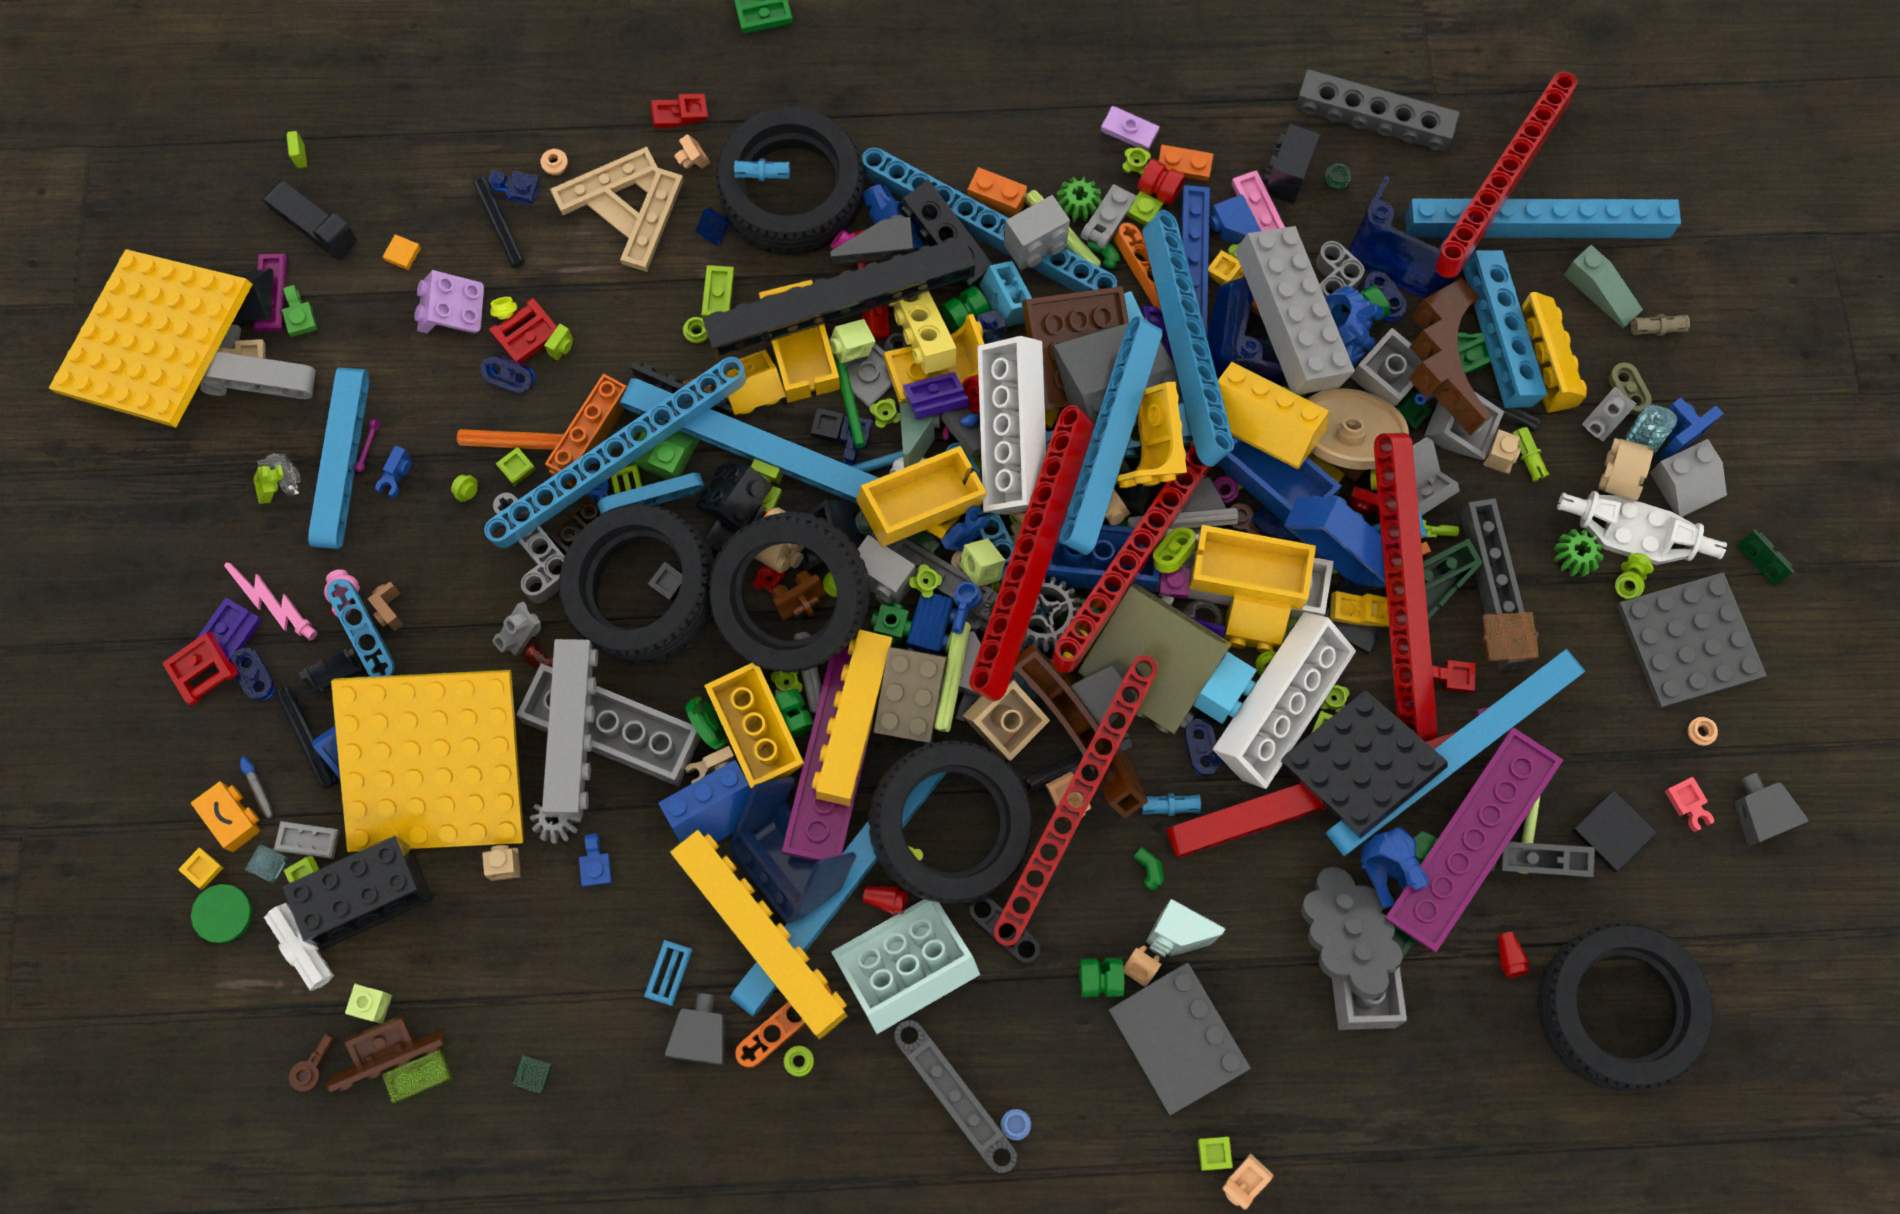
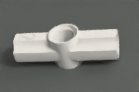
M284 903L270 910L264 918L280 942L278 945L285 959L292 966H295L309 990L314 991L330 982L334 975L319 953L318 949L320 948L302 940L289 904Z

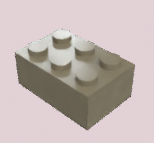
M896 647L888 648L873 733L928 743L934 741L936 730L934 722L948 657Z

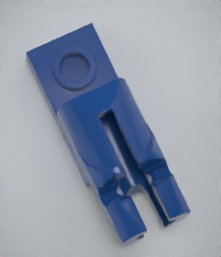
M881 184L875 185L862 193L861 197L865 207L871 208L869 217L873 220L874 225L882 220L889 219L891 216L902 215L899 202L895 201L887 185L883 187ZM911 221L914 252H916L919 248L927 246V244L918 237L916 233L917 228Z

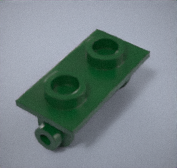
M1755 529L1736 546L1775 587L1795 571L1791 567L1793 563H1790L1779 551L1775 552L1772 549L1775 546L1763 535V531L1759 532Z

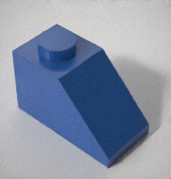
M1243 194L1213 206L1209 221L1213 231L1218 232L1221 240L1238 245L1248 233L1262 231Z

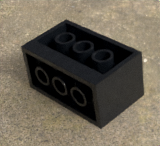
M397 836L390 837L282 886L302 940L323 950L433 900L414 850Z

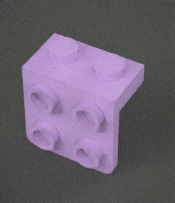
M432 270L424 280H420L417 288V295L420 296V305L417 306L415 311V321H418L417 331L428 333L437 324L470 333H477L481 328L484 285L478 281Z

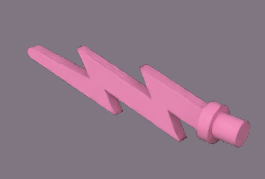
M225 563V568L257 609L261 610L263 601L283 630L287 631L289 619L299 636L304 635L309 640H313L317 636L318 632L311 627V622L303 619L285 594H283L282 605H280L258 574L255 575V586H253L231 563Z

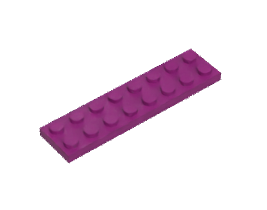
M850 643L828 662L782 849L783 855L816 862L842 855L874 717L851 806L816 799V789L812 788L816 771L821 772L824 763L819 761L823 744H829L831 735L826 734L830 717L836 718L838 708L834 707V701L837 691H843L845 681H841L844 664L850 665L852 655L848 654Z
M1513 727L1421 863L1420 867L1428 876L1429 885L1421 890H1415L1407 884L1385 919L1433 953H1436L1563 762V759Z

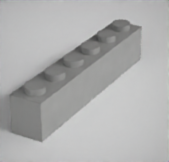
M555 639L542 805V812L547 817L583 818V809H588L589 795L584 790L585 780H590L591 767L590 763H586L587 752L592 751L593 743L592 734H588L589 723L594 722V706L590 705L591 695L596 693V678L592 677L593 666L597 667L598 650L594 649L590 640Z

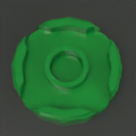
M694 697L686 703L687 715L693 727L711 748L716 750L723 748L729 743L727 734L724 736V728L716 710L706 701L701 703V697Z
M218 884L207 888L194 902L191 912L192 925L200 937L212 943L225 944L232 942V940L237 937L239 938L246 932L252 921L253 908L244 891L232 885Z

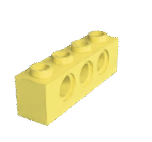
M929 291L888 304L893 306L896 323L898 326L902 325L905 342L907 345L911 344L914 361L917 365H921L924 374L956 366L957 348Z

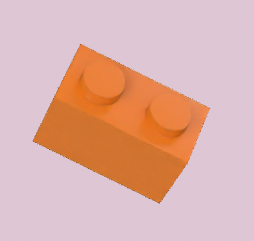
M978 167L968 187L967 196L1007 218H1011L1021 212L1026 200L1027 186Z

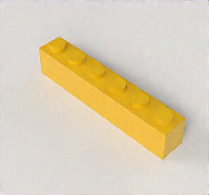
M859 629L857 639L854 638L850 642L848 654L852 655L850 665L844 664L841 681H845L843 691H837L834 701V707L838 708L836 718L830 717L826 734L831 735L829 744H823L819 761L824 763L821 772L816 771L813 779L812 788L816 789V799L851 806L883 682L888 648L892 647V637Z

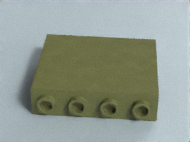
M1134 583L1126 592L1078 670V673L1083 675L1082 678L1114 662L1124 671L1132 664L1135 658L1142 655L1150 656L1155 660L1158 670L1136 715L1142 718L1147 716L1155 721L1154 725L1159 730L1175 734L1232 643ZM1144 663L1138 664L1145 677L1150 676V667Z

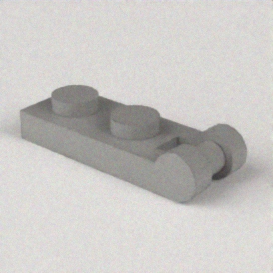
M1113 184L1090 221L1085 225L1080 238L1086 241L1090 239L1096 242L1098 247L1105 249L1126 217L1136 195Z

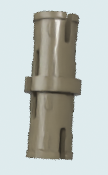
M1657 314L1655 317L1633 318V322H1631V332L1633 335L1656 334L1657 336H1663L1670 332H1688V328H1690L1688 315L1665 316L1664 314Z

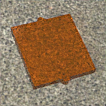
M1533 612L1482 615L1484 628L1482 640L1486 643L1488 661L1539 658L1536 639L1539 634L1535 632Z

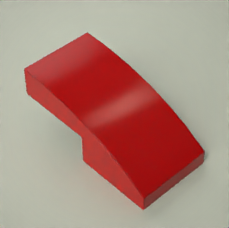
M678 94L677 100H651L650 108L653 129L685 126L707 120L708 118L704 94Z

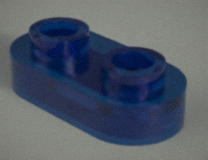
M1380 271L1370 273L1364 281L1363 290L1370 286L1377 287L1385 296L1390 309L1389 316L1384 319L1388 321L1399 320L1407 309L1406 299L1387 274ZM1374 281L1381 282L1382 286H1377ZM1390 302H1395L1398 307L1391 306Z
M492 355L484 359L481 364V374L487 382L513 392L523 393L531 389L535 383V374L529 366L501 355ZM495 364L500 366V373L496 371ZM520 373L525 376V382L520 379Z
M248 647L235 651L230 662L238 670L236 677L244 693L254 701H264L270 698L275 690V683L261 656L255 650ZM248 660H252V665L245 668V663ZM264 683V689L257 692L258 685Z
M1194 719L1187 725L1184 731L1191 766L1198 775L1211 776L1218 770L1221 764V758L1212 750L1217 743L1214 729L1208 721ZM1193 732H1202L1203 738L1196 739ZM1200 759H1208L1210 761V766H1202L1200 763Z

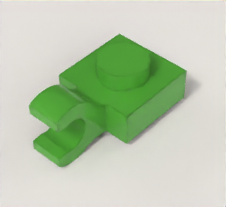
M295 285L285 287L284 293L290 307L282 309L288 334L291 337L318 330L310 303H302L298 290L296 291Z

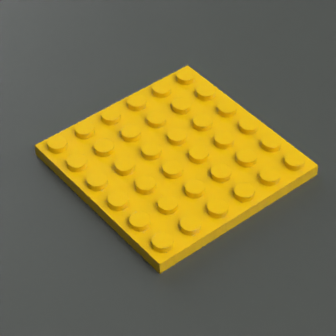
M126 249L97 302L94 304L71 349L68 351L49 389L60 395L176 428L253 284L246 278Z
M511 670L335 678L331 681L347 852L362 851L393 836H397L407 843L411 849L524 842Z

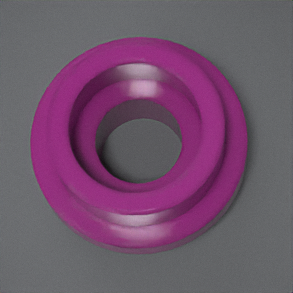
M1222 476L1213 482L1224 504L1231 503L1237 498L1239 486L1232 477ZM1223 487L1230 488L1228 494L1223 495L1220 493Z

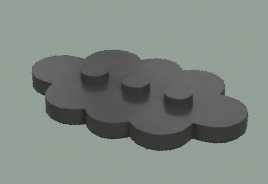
M1337 867L1326 868L1318 875L1315 883L1316 891L1310 892L1305 896L1301 906L1304 919L1311 925L1308 932V940L1315 949L1321 952L1318 958L1319 966L1327 976L1336 980H1347L1351 990L1361 998L1367 1000L1378 999L1385 993L1388 987V974L1394 973L1399 968L1403 958L1400 946L1392 939L1395 925L1385 919L1387 915L1382 913L1383 907L1374 889L1367 886H1356L1351 875L1345 870Z

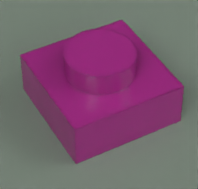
M1180 567L1175 572H1161L1159 596L1187 599L1189 595L1190 568Z

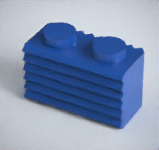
M935 593L930 598H924L920 594L906 642L908 650L940 655L941 650L946 651L950 636L946 634L948 625H953L958 610L954 608L953 598Z

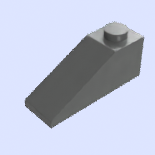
M902 215L891 216L889 219L878 222L831 251L834 266L885 261L898 254L907 255L913 253L914 245L910 217Z
M1509 842L1503 851L1502 871L1594 877L1595 847Z

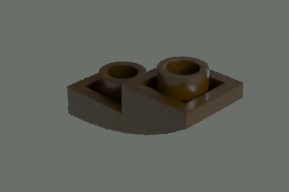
M588 497L569 513L570 519L549 535L552 542L565 555L578 533L588 523L592 522L594 518L601 515L597 502L591 497Z

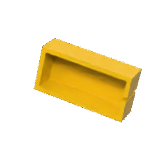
M808 280L759 292L760 300L767 295L776 296L786 293L790 288H802L813 284V282ZM825 325L771 341L788 403L809 398L812 391H816V395L840 390L839 375Z
M958 446L861 485L856 501L881 547H885L965 514L971 506L980 507L987 492L976 472L970 473L972 465L962 447Z
M1202 525L1197 538L1195 561L1189 589L1231 597L1238 594L1292 604L1291 608L1303 609L1308 601L1316 546Z

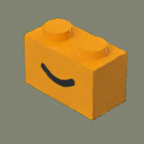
M219 781L191 802V804L221 846L233 853L262 830L256 824L259 818L250 807L245 809L240 802L243 796L234 785L229 787Z

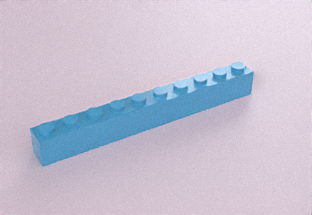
M1412 199L1405 212L1407 237L1447 238L1473 199ZM1507 199L1482 238H1671L1681 224L1679 200Z

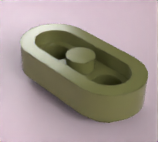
M1630 363L1617 364L1609 374V383L1612 389L1616 386L1627 398L1637 401L1638 406H1635L1629 414L1641 415L1650 407L1652 402L1651 395L1635 366ZM1619 376L1623 377L1626 382H1621Z

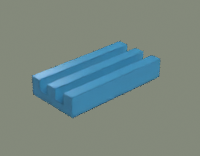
M664 940L644 997L673 1007L693 950ZM670 948L674 951L657 995L653 992ZM680 952H683L684 955L669 997L666 998L664 996Z

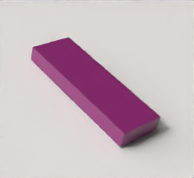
M259 254L258 270L271 268L274 272L270 320L254 322V329L256 332L284 331L282 309H285L286 301L284 288L287 285L288 257L286 254Z

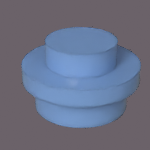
M1013 1109L1003 1116L1001 1129L1007 1138L1021 1140L1030 1132L1031 1121L1024 1111Z

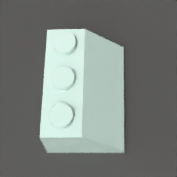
M1171 899L1160 913L1146 943L1151 945L1149 949L1161 957H1165L1167 954L1172 957L1210 946L1223 934L1225 928Z

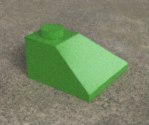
M677 431L630 464H637L638 468L666 480L682 475L700 439ZM642 432L637 441L644 440L647 433Z

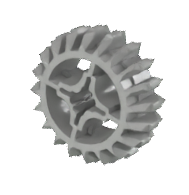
M1051 577L1050 583H1045L1044 578L1029 627L1040 626L1045 631V634L1036 633L1027 628L1022 643L1023 647L1032 642L1037 648L1038 645H1043L1045 653L1049 650V644H1052L1055 649L1058 640L1080 609L1076 608L1080 605V598H1072L1075 590L1072 588L1064 591L1066 588L1065 581H1062L1057 586L1055 585V577ZM1043 595H1051L1060 600L1061 603L1059 601L1049 602L1045 600ZM1040 606L1045 613H1049L1048 622L1043 615H1039ZM1067 611L1068 618L1060 629L1055 631L1054 619L1061 616L1062 612Z

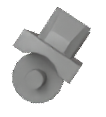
M1615 386L1582 425L1596 438L1604 441L1637 403L1627 398Z
M521 602L516 605L511 615L506 617L502 630L495 635L492 641L500 652L503 653L510 650L514 656L522 653L531 637L539 633L541 622L538 616L533 613L530 614L527 610V605Z

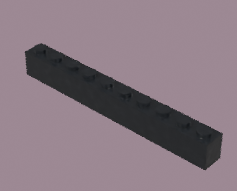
M965 237L949 238L943 241L942 244L932 247L923 246L916 252L907 255L898 254L890 260L881 263L872 262L866 265L865 268L856 271L847 270L839 274V276L830 279H818L811 285L802 288L793 287L783 294L776 296L767 295L760 301L751 304L742 303L729 311L713 312L708 317L703 318V323L714 357L717 359L975 277V263Z

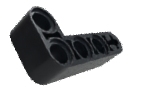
M279 180L262 198V201L274 213L338 261L357 242L352 230L343 219L333 212L329 215L283 180Z

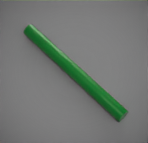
M833 354L856 448H863L866 446L846 362L840 364L836 354Z

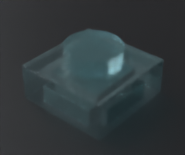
M259 844L245 870L274 884L288 857Z

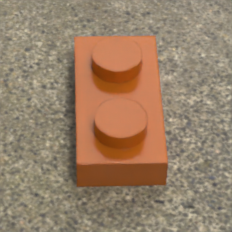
M1161 145L1159 162L1166 165V171L1173 168L1185 174L1188 179L1208 182L1213 159L1212 153Z

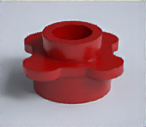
M761 564L753 585L757 590L765 589L772 594V590L778 587L780 581L784 579L785 572L778 573L767 565ZM767 577L772 578L771 581H767L766 579Z

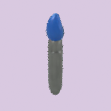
M242 756L240 760L241 772L246 776L262 814L266 818L271 819L273 817V808L255 772V767L246 756Z

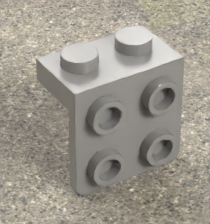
M1428 437L1413 445L1418 510H1420L1421 516L1460 491L1458 483L1440 471L1434 442Z

